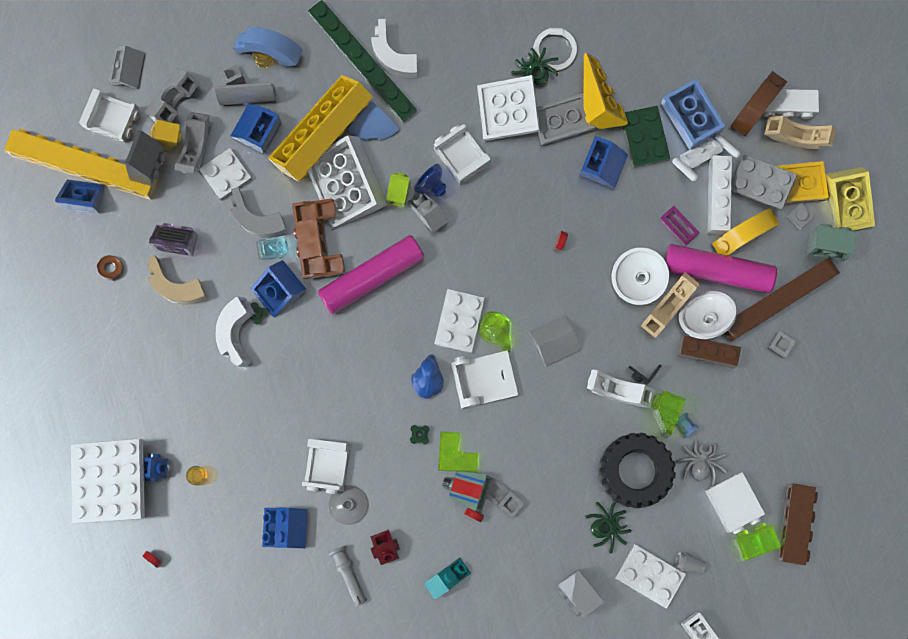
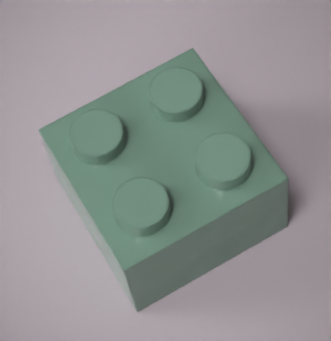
M820 224V226L818 225L809 233L807 256L825 259L830 257L831 260L844 262L854 255L857 232L851 231V228L848 227L837 229L832 228L830 224Z

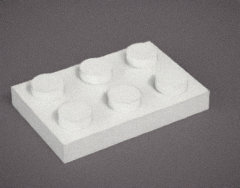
M447 289L434 345L472 354L485 298Z
M634 544L615 579L667 609L686 574Z

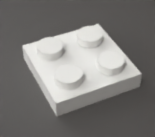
M230 148L199 169L220 200L232 194L231 189L240 188L252 180Z

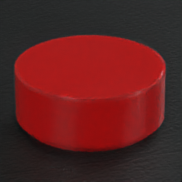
M560 231L555 242V249L561 251L564 248L568 237L567 232Z
M466 508L464 512L465 515L479 522H482L484 518L483 514L470 508Z
M149 551L142 555L144 559L156 568L162 563L161 560Z

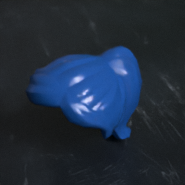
M430 354L423 360L421 367L412 374L411 378L415 392L418 396L425 399L441 392L444 384V378L433 354Z

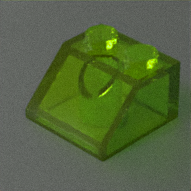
M665 390L654 396L651 406L653 407L652 414L662 437L668 438L674 431L686 399Z

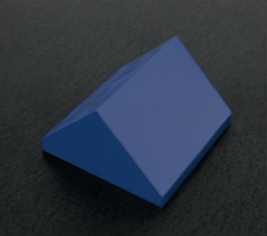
M67 179L55 198V202L61 208L99 213L104 185Z

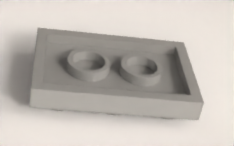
M584 93L537 107L540 132L537 133L542 146L596 129L595 126L589 125L585 119Z
M743 155L731 182V191L782 211L796 181L797 174Z

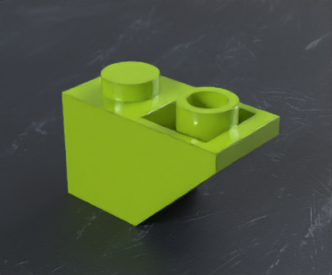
M400 172L396 174L391 173L386 198L387 204L401 208L406 207L411 189L410 178L406 174Z

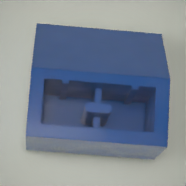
M248 104L230 137L264 154L281 123L280 116L262 106Z
M595 135L580 176L615 189L628 153L615 143Z
M264 508L262 547L305 549L307 509Z

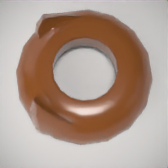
M104 256L97 264L98 273L105 279L112 281L121 273L122 263L116 256ZM107 264H113L116 267L111 273L106 272L104 268Z

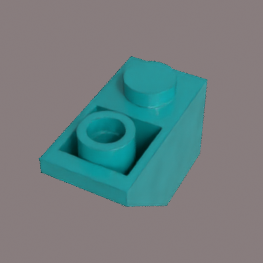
M458 558L425 582L424 585L436 600L470 575L471 572L461 558Z

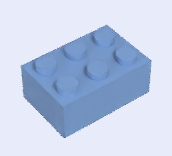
M697 79L665 95L661 101L663 108L689 150L720 134L725 128V124Z

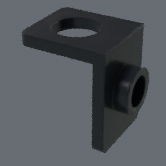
M659 364L649 378H646L631 366L626 370L632 374L631 378L636 382H643L648 385L662 365Z

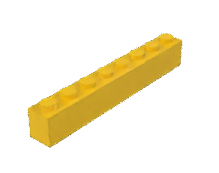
M12 129L4 151L11 156L150 200L158 182V179L154 180L152 186L131 181L126 165L118 163L119 160L108 157L105 159L99 153L93 151L86 153L83 152L82 148L74 145L72 148L67 147L65 143L54 140V142L48 141L47 137L39 134L32 136L30 132L24 129H19L18 131Z

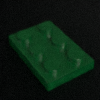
M658 105L625 112L628 124L623 126L633 168L670 161L671 158Z

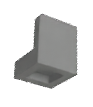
M237 64L226 70H223L222 66L218 68L226 85L246 83Z

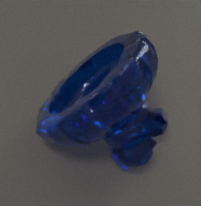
M437 163L427 169L414 185V190L421 194L431 191L436 197H442L446 193L445 189L447 187L441 181L442 167Z

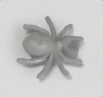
M696 439L694 443L695 453L686 445H683L684 449L693 457L681 458L676 460V463L692 461L684 471V479H687L688 471L692 465V474L697 480L707 479L712 469V484L715 485L717 475L713 465L725 473H728V470L714 461L724 458L727 454L723 453L713 457L717 450V443L714 444L713 451L712 446L709 445V450L704 452L702 449L703 444L698 448V440Z

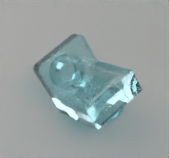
M280 236L277 239H262L256 242L259 260L281 259L287 254L288 244L284 236Z

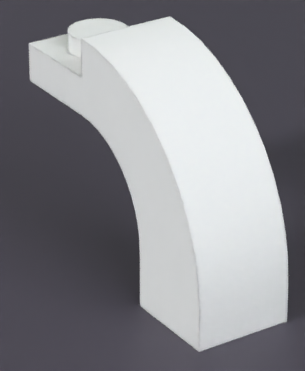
M378 19V26H375V37H371L372 49L376 60L383 69L392 75L402 78H417V54H399L393 51L387 43L386 19Z
M236 297L229 302L222 310L216 325V342L221 355H230V360L238 367H246L251 363L239 341V331L242 324L255 314L244 297Z
M592 370L588 379L587 389L592 390L594 394L634 406L651 408L655 390L646 385L619 380L598 370Z

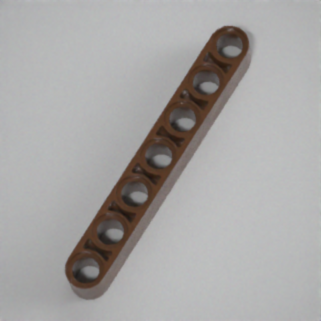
M830 257L739 313L732 327L725 332L726 336L732 342L840 274L839 270Z

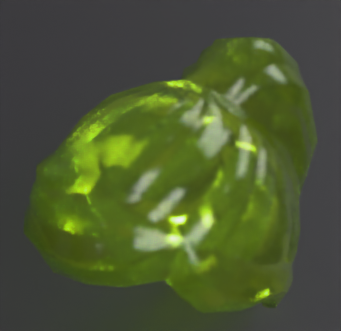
M490 311L485 313L479 323V334L486 342L494 343L501 347L503 351L508 350L510 352L511 323L509 319L499 312Z

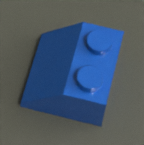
M283 260L269 266L250 288L273 318L294 303L306 290Z

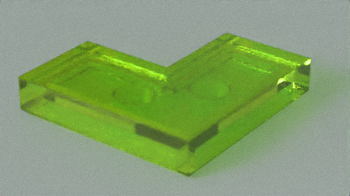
M440 432L438 471L477 473L478 453L459 452L460 433Z

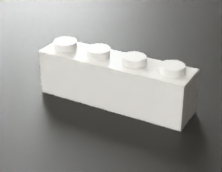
M713 155L709 160L708 235H724L730 231L732 156Z

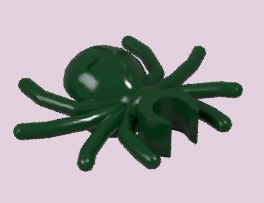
M531 48L530 51L535 59L530 53H528V56L531 58L529 62H525L522 58L523 64H521L518 59H515L517 65L525 70L511 71V74L525 73L522 77L532 75L535 84L543 85L549 78L548 71L545 68L552 71L558 77L556 70L544 63L557 61L559 58L554 57L541 61L545 55L546 48H543L539 59L535 50Z
M596 502V505L602 510L605 517L601 514H589L585 518H602L592 523L591 533L597 538H606L600 543L594 544L593 547L602 546L610 539L611 535L609 553L612 554L614 535L622 544L627 545V542L618 534H627L632 531L631 529L619 530L627 527V525H619V520L625 519V517H617L625 514L626 510L619 511L613 515L616 502H613L608 516L604 507L599 502Z

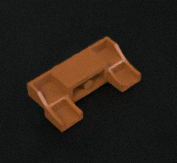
M334 199L303 201L292 204L295 221L294 236L298 242L296 251L300 258L303 279L308 280L322 276L330 277L344 274L342 254L330 256L327 254L323 227L324 220L337 218Z

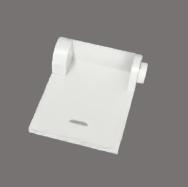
M508 350L471 360L461 356L454 358L455 362L451 363L462 409L518 396Z

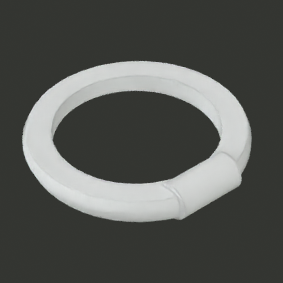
M549 27V29L544 30L538 35L533 49L539 59V45L545 37L549 35L564 36L571 45L572 51L569 59L560 65L544 63L556 71H561L568 68L574 62L577 55V43L574 37L563 28Z

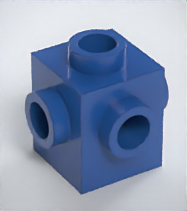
M148 453V457H143L146 481L158 482V478L167 477V458H160V454Z

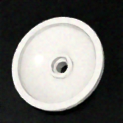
M634 248L626 251L617 259L612 270V284L616 293L623 300L634 305H646L656 301L664 294L669 283V269L665 260L657 252L648 248ZM641 275H645L644 281H639Z
M705 291L692 296L682 305L679 312V323L683 331L689 336L698 339H710L722 335L732 327L736 320L737 309L734 301L728 295L718 291Z

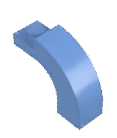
M248 27L246 33H239L233 48L237 53L255 51L267 54L278 61L283 67L297 65L303 50L288 37L260 27Z

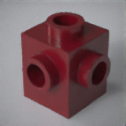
M389 530L370 536L373 547L370 548L374 559L378 558L380 565L399 559L397 553L400 550L397 539H392Z

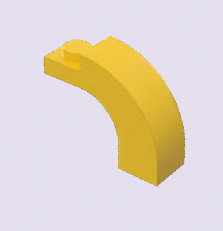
M769 208L734 227L713 242L712 245L718 254L729 256L752 240L768 233L780 225V223Z

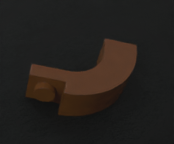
M772 71L738 114L731 127L746 137L786 85L787 81Z

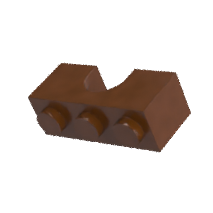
M684 335L680 339L677 357L694 361L706 360L714 362L718 366L734 369L738 366L741 347Z

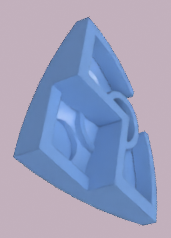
M372 101L355 119L347 132L352 136L359 137L360 140L369 141V139L378 138L381 141L395 135L400 129Z

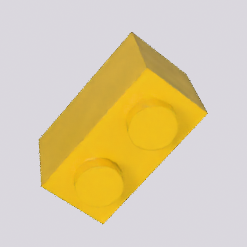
M156 120L151 127L150 137L162 144L163 149L171 151L174 146H177V142H180L182 131H179L180 124Z

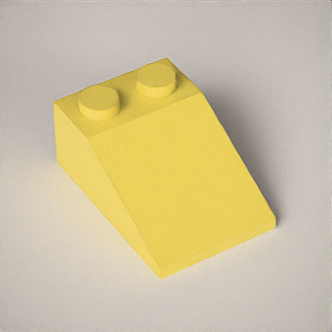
M863 167L826 174L829 202L835 227L837 229L848 227L853 231L875 226L869 171Z

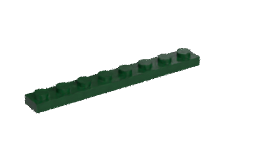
M323 0L308 10V14L402 123L417 112L415 106Z

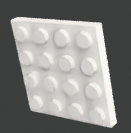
M143 439L71 445L72 523L145 519Z

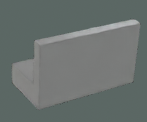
M126 45L115 48L109 84L114 86L124 84L137 89L144 52Z

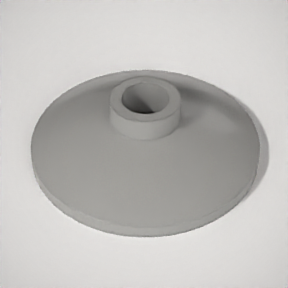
M344 486V491H338L337 494H332L330 497L329 511L332 517L341 524H355L367 512V498L357 487ZM346 501H350L352 504L349 509L344 507Z

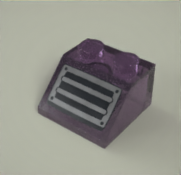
M163 223V226L156 225L149 239V244L156 251L193 257L197 234L191 227L182 226L180 229L174 228L172 224Z

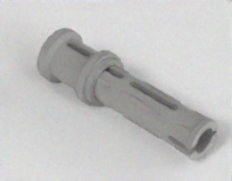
M342 546L329 552V554L333 556L337 565L336 570L342 573L355 603L354 605L357 606L360 604L357 596H359L361 603L367 600L352 570L353 562L349 560L346 554V546Z

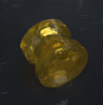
M255 51L252 53L257 66L265 68L272 63L273 58L271 56Z
M192 466L186 472V479L192 485L201 486L207 481V471L200 466Z

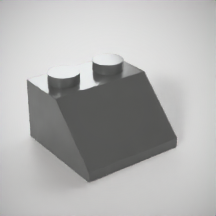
M141 130L137 131L125 165L131 181L152 186L154 180L158 179L159 166L164 163L166 153H164L162 144Z

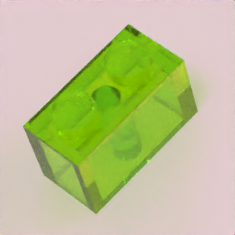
M763 523L755 526V530L748 533L747 530L736 533L737 537L732 540L741 561H747L781 548L772 525L766 526Z

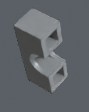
M176 68L144 113L155 122L156 120L172 122L178 114L174 109L176 103L183 97L190 98L200 82L188 71Z

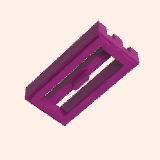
M675 206L670 208L659 219L684 246L688 245L700 233ZM672 212L693 233L692 235H690L685 230V228L671 215ZM666 217H668L670 221L688 238L687 240L666 219Z

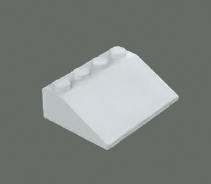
M347 135L332 144L330 149L321 155L319 161L308 170L319 200L334 199L337 218L328 220L331 229L362 218L388 205L361 140L357 136Z

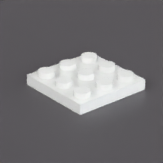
M532 75L477 85L483 139L485 141L540 132L534 78Z

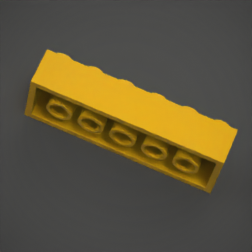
M341 75L268 159L282 173L299 182L300 179L306 176L307 171L319 161L321 155L330 149L336 138L344 133L345 128L356 119L358 113L367 107L373 96L359 81Z

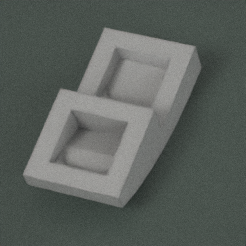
M495 478L491 480L486 497L513 519L525 503Z

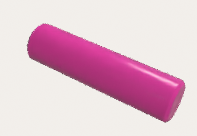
M408 235L319 289L318 294L330 314L334 315L424 260V253L414 237Z
M675 244L668 245L664 258L669 273L683 275L686 272L693 278L764 293H771L776 283L777 267L775 265Z

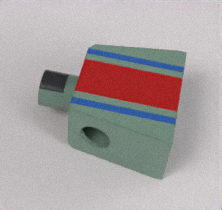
M457 471L454 479L445 477L442 486L445 489L451 490L449 498L481 513L492 477L481 473Z

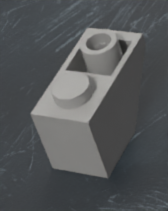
M423 191L414 195L408 201L410 207L433 233L448 222L439 205Z

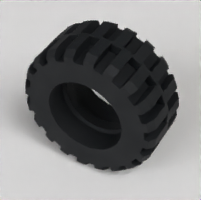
M629 433L613 441L606 448L600 459V482L604 486L606 494L610 495L616 503L632 508L648 507L665 498L668 491L672 488V482L676 476V472H674V467H676L675 461L672 460L671 451L666 449V444L658 441L657 437L653 435L648 436L646 433ZM633 452L647 455L655 467L653 481L642 489L628 487L623 483L619 475L620 462L626 455Z

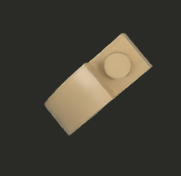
M785 116L768 117L765 135L780 143L799 148L822 149V146H833L837 128L833 125L807 126L793 122Z
M157 256L148 257L150 264H147L151 275L154 274L148 280L162 297L173 303L184 305L195 304L207 299L201 281L198 278L183 284L172 283L167 280Z
M685 272L643 322L641 327L656 338L700 284Z

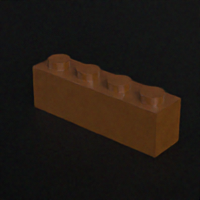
M795 483L788 484L779 562L806 565V562L810 560L808 545L813 538V531L810 530L811 523H814L815 520L814 503L816 504L818 499V492H815L816 487Z

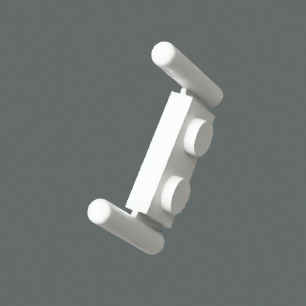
M718 134L714 139L710 138L681 154L680 158H674L673 164L689 179L696 181L698 176L691 170L692 168L699 166L713 155L721 153L723 148L736 158L740 156V151Z

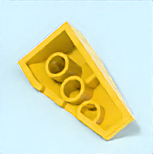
M586 52L584 54V111L587 123L598 129L627 125L628 121L621 103H616L613 97L616 93L605 82L607 76L598 59Z

